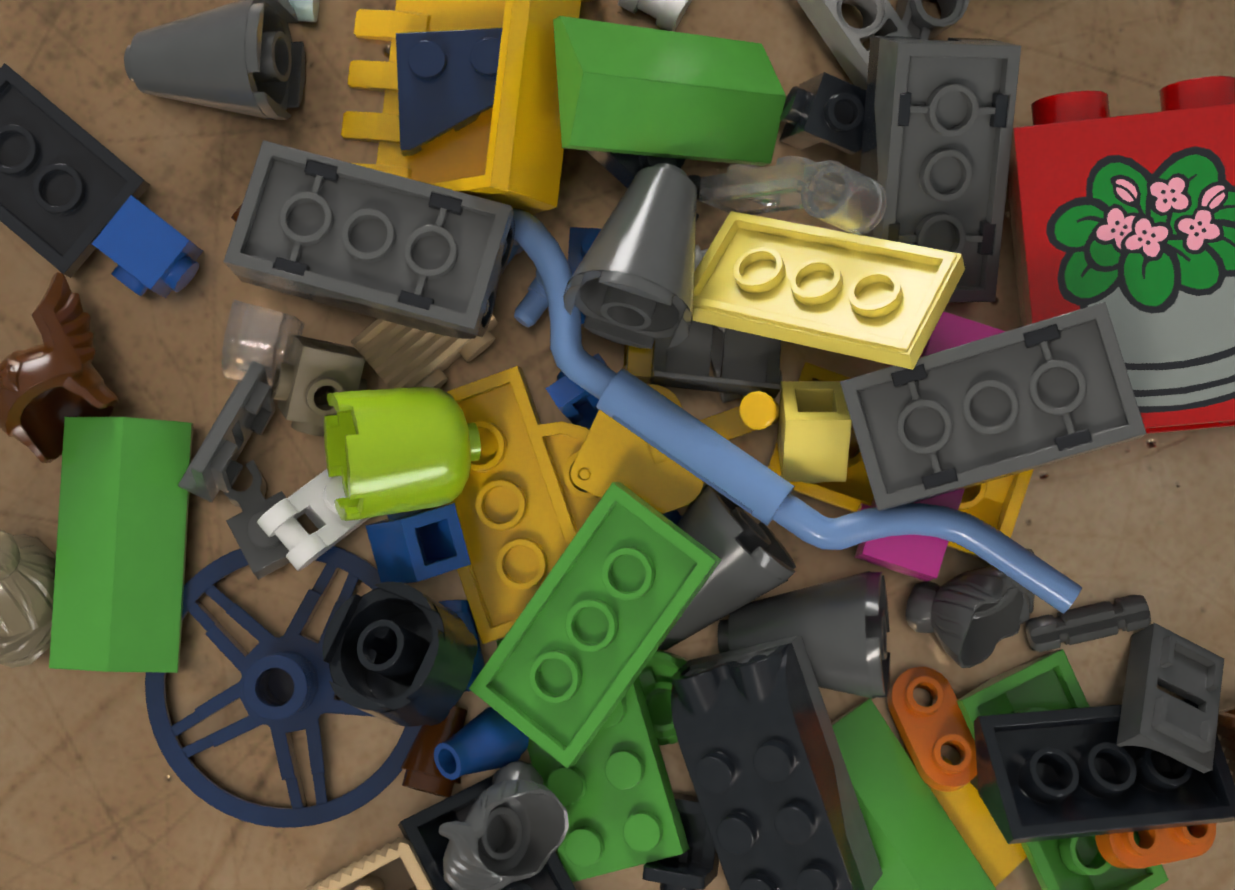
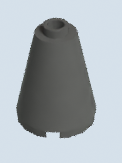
M239 0L136 33L131 45H128L125 50L124 65L129 79L135 82L138 89L144 94L270 120H287L292 117L286 111L287 108L299 107L302 101L305 85V50L303 41L292 42L288 23L299 22L295 10L288 0Z
M661 163L638 171L568 281L563 295L564 307L571 315L575 305L586 315L583 327L592 333L615 343L645 349H652L655 338L672 337L669 347L679 345L688 337L693 322L697 188L682 169L671 164Z
M708 484L703 487L699 496L690 503L676 525L722 560L662 642L659 649L666 651L787 582L796 572L793 570L796 568L795 562L773 532L763 522L757 524L744 512V509Z
M868 571L752 601L730 613L729 619L719 620V653L801 634L819 688L872 699L888 697L890 687V652H887V632H890L884 575H882V572Z

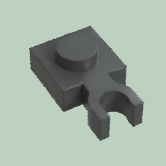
M252 460L246 463L253 477L251 486L241 492L235 491L231 487L229 493L224 492V494L233 505L240 507L243 511L226 520L253 574L259 580L290 562L286 558L289 550L276 535L268 537L257 524L258 519L279 501L285 499L286 496L281 491L268 499L265 498L267 484L258 466Z

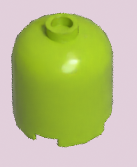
M434 387L344 391L327 394L329 406H334L337 415L324 416V445L328 476H341L346 498L334 500L341 520H358L438 507L451 503L462 493L470 476L471 461H478L480 459L481 441L477 425L475 423H467L463 410L451 394Z

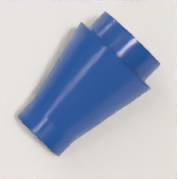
M488 707L451 738L436 746L434 750L435 764L439 772L450 780L467 774L499 769L510 762L519 761L521 754L528 747L529 737L492 707Z

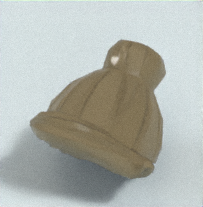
M0 530V664L14 668L32 664L50 647L56 558L38 538L26 534L12 535L6 533L5 530Z

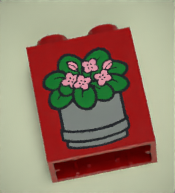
M1208 76L1167 85L1159 90L1161 112L1110 117L1108 94L1102 91L1066 92L1036 100L1031 104L1033 126L1013 128L1007 182L1021 327L1106 302L1146 434L1235 426V77Z

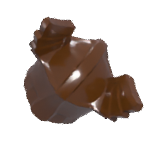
M59 272L53 275L45 295L32 313L44 344L36 345L26 350L15 351L8 355L0 364V428L8 437H15L22 444L29 447L42 463H50L62 455L65 417H109L119 404L117 396L104 384L103 378L91 364L96 352L93 348L94 334L90 331L91 316L83 312L79 294L71 292L66 277L63 273Z

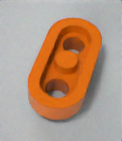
M914 667L903 672L891 686L887 698L890 715L922 780L931 788L939 791L951 792L959 790L977 775L975 741L957 704L958 699L949 681L934 669ZM923 688L929 691L933 698V705L929 707L919 705L913 697V690ZM942 746H952L959 752L960 763L958 765L947 764L942 759L940 753Z
M1216 823L1190 826V833L1187 826L1138 831L1140 837L1138 845L1134 840V832L1095 835V840L1100 854L1112 866L1123 869H1141L1203 855L1210 849L1215 840Z

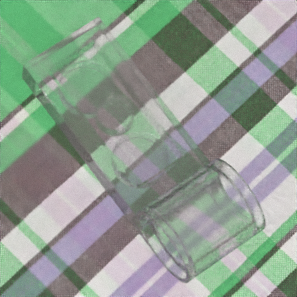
M786 156L778 158L775 166L761 168L749 164H734L728 166L727 173L701 177L699 201L727 213L734 211L756 215L804 208L809 215L844 231L858 235L873 230L882 220L887 207L885 189L878 181L832 160L814 162L804 157Z

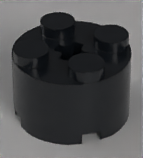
M383 582L375 585L379 588L363 596L353 595L334 614L323 642V661L329 663L333 682L329 681L335 694L347 704L399 726L413 727L424 724L433 726L444 721L449 715L451 708L463 695L470 681L474 658L478 651L477 640L474 634L469 632L463 620L451 609L403 583Z

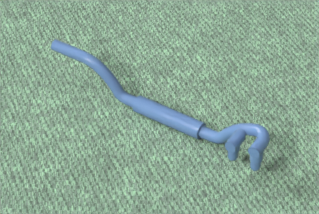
M513 208L515 235L507 265L516 254L525 250L536 267V277L528 287L529 292L515 309L514 318L522 325L530 327L535 325L548 307L550 317V350L556 366L571 381L599 399L596 408L768 526L774 520L804 542L824 550H843L866 541L889 536L922 535L937 537L954 542L975 553L1063 614L1076 600L1082 590L1080 585L995 527L971 514L950 507L924 503H911L884 511H878L877 507L867 508L837 518H828L791 494L795 487L793 484L624 368L616 373L589 355L582 346L580 310L574 305L570 315L564 307L563 295L567 283L572 276L564 253L558 242L541 221L525 210Z

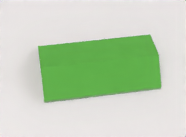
M565 16L553 19L562 148L759 166L771 163L786 94L761 43Z
M65 417L49 669L103 672H179L189 491L178 487V484L191 463L193 423L132 417Z
M1063 649L1053 651L992 677L957 700V704L974 741V720L978 716L1090 707ZM1134 831V840L1137 845L1140 842L1138 831ZM1095 835L1021 843L1042 890H1153L1169 880L1162 864L1141 869H1123L1112 866L1100 854Z
M868 698L831 722L883 873L872 890H997L929 786L920 777L915 765L871 698Z

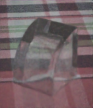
M233 300L222 350V371L224 377L241 382L254 360L265 366L268 384L272 389L278 363H288L294 335L302 336L305 324L293 315Z

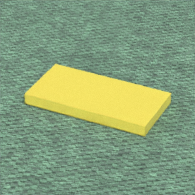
M730 211L694 272L693 321L913 370L963 275L965 266L962 254Z

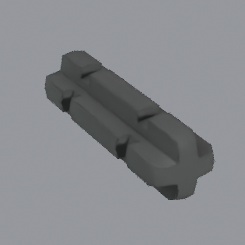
M1134 594L1117 598L1114 604H1111L1110 601H1104L1069 609L1064 614L1058 612L1056 618L1049 614L1031 618L1026 621L1025 628L1031 649L1043 652L1060 648L1061 642H1064L1066 645H1073L1117 635L1118 629L1130 632L1147 628L1151 624V616L1144 596Z

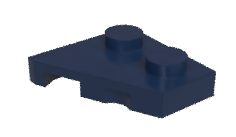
M502 28L396 33L400 148L403 156H413L422 151L421 146L452 129L455 132L476 121L482 112L493 108Z

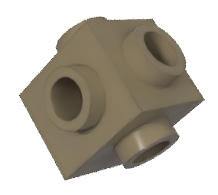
M294 335L288 363H278L272 383V399L279 400L278 408L286 420L292 421L291 428L310 435L324 436V416L337 415L334 406H329L327 394L367 390V380L361 378L365 358L355 347Z

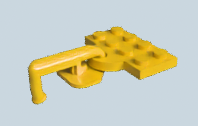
M515 366L447 391L463 410L467 423H475L477 425L481 441L480 459L478 461H471L470 476L462 493L448 504L455 503L471 565L458 568L457 571L482 644L506 636L612 482H621L661 514L689 505L699 496L705 482L601 410H598L591 428L563 421L541 424L522 367ZM649 385L683 409L680 400L672 391L663 386ZM755 391L747 394L741 401L740 406L699 421L727 440H731L775 424L779 420L780 405L767 393Z

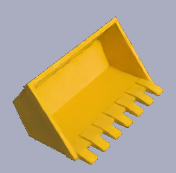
M396 0L395 11L359 9L356 12L355 36L364 39L391 41L389 62L353 60L350 62L347 84L351 89L385 92L382 113L346 111L343 114L341 136L344 139L379 143L376 164H352L511 205L512 208L522 209L531 214L557 208L564 148H562L553 19L559 16L579 18L581 1L595 0ZM502 28L493 108L482 112L476 121L455 132L452 129L421 146L422 151L413 156H403L400 148L396 33Z

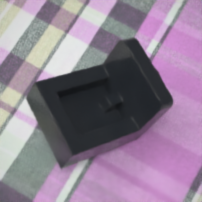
M826 72L799 84V87L794 86L785 99L783 112L780 120L786 123L779 141L800 150L823 142L848 154L859 152L862 148L866 90Z
M673 793L690 849L681 855L646 863L643 866L642 879L660 883V890H704L718 875L719 857L697 796Z

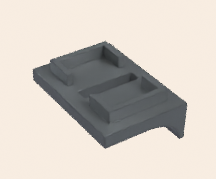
M693 321L688 337L677 346L669 347L672 337L655 338L650 385L739 395L761 391L767 393L772 398H776L781 390V340L724 328L720 377L709 376L713 325Z
M254 360L252 361L241 382L238 381L179 482L178 487L209 502H213L219 490L229 493L243 468V465L236 462L253 432L262 435L276 410L274 399H272V389L268 384L264 365Z
M1156 623L1131 636L1116 745L1119 747L1140 746L1166 754L1202 773L1211 771L1213 769L1224 658ZM1157 685L1197 704L1198 709L1157 688Z

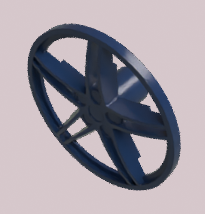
M333 546L316 559V561L327 564L314 587L308 590L285 634L280 638L274 637L246 611L213 586L225 576L249 565L241 549L229 552L213 561L184 585L182 621L189 611L207 631L205 633L206 636L242 675L238 683L195 708V712L172 725L166 701V673L146 672L145 695L148 717L154 737L168 764L195 795L210 806L239 820L269 827L296 828L329 822L357 810L378 796L401 773L402 769L400 767L422 726H405L390 756L369 779L352 791L327 802L325 770L318 720L320 715L323 713L376 717L347 704L340 698H336L337 695L329 681L333 682L329 663L323 661V642L327 628L340 606L352 596L358 579L372 590L379 588L375 585L381 583L377 567L360 556L337 546ZM340 568L349 574L338 600L335 602L320 640L317 642L303 634ZM204 593L259 641L249 654L198 601ZM241 699L249 716L184 748L181 746L177 736ZM262 724L268 725L271 729L282 780L286 781L292 808L263 806L236 797L209 780L189 757L212 746L221 745ZM305 729L316 797V805L307 807L290 733Z

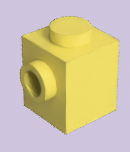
M781 381L777 444L781 477L788 482L810 484L846 482L852 421L840 384L841 381Z

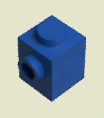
M130 195L92 243V245L118 264L111 274L141 297L149 288L165 299L172 290L179 292L189 284L199 269V263L196 260L203 252L202 249L132 195Z
M455 503L387 515L388 519L365 525L381 583L399 582L404 584L419 582L471 565Z

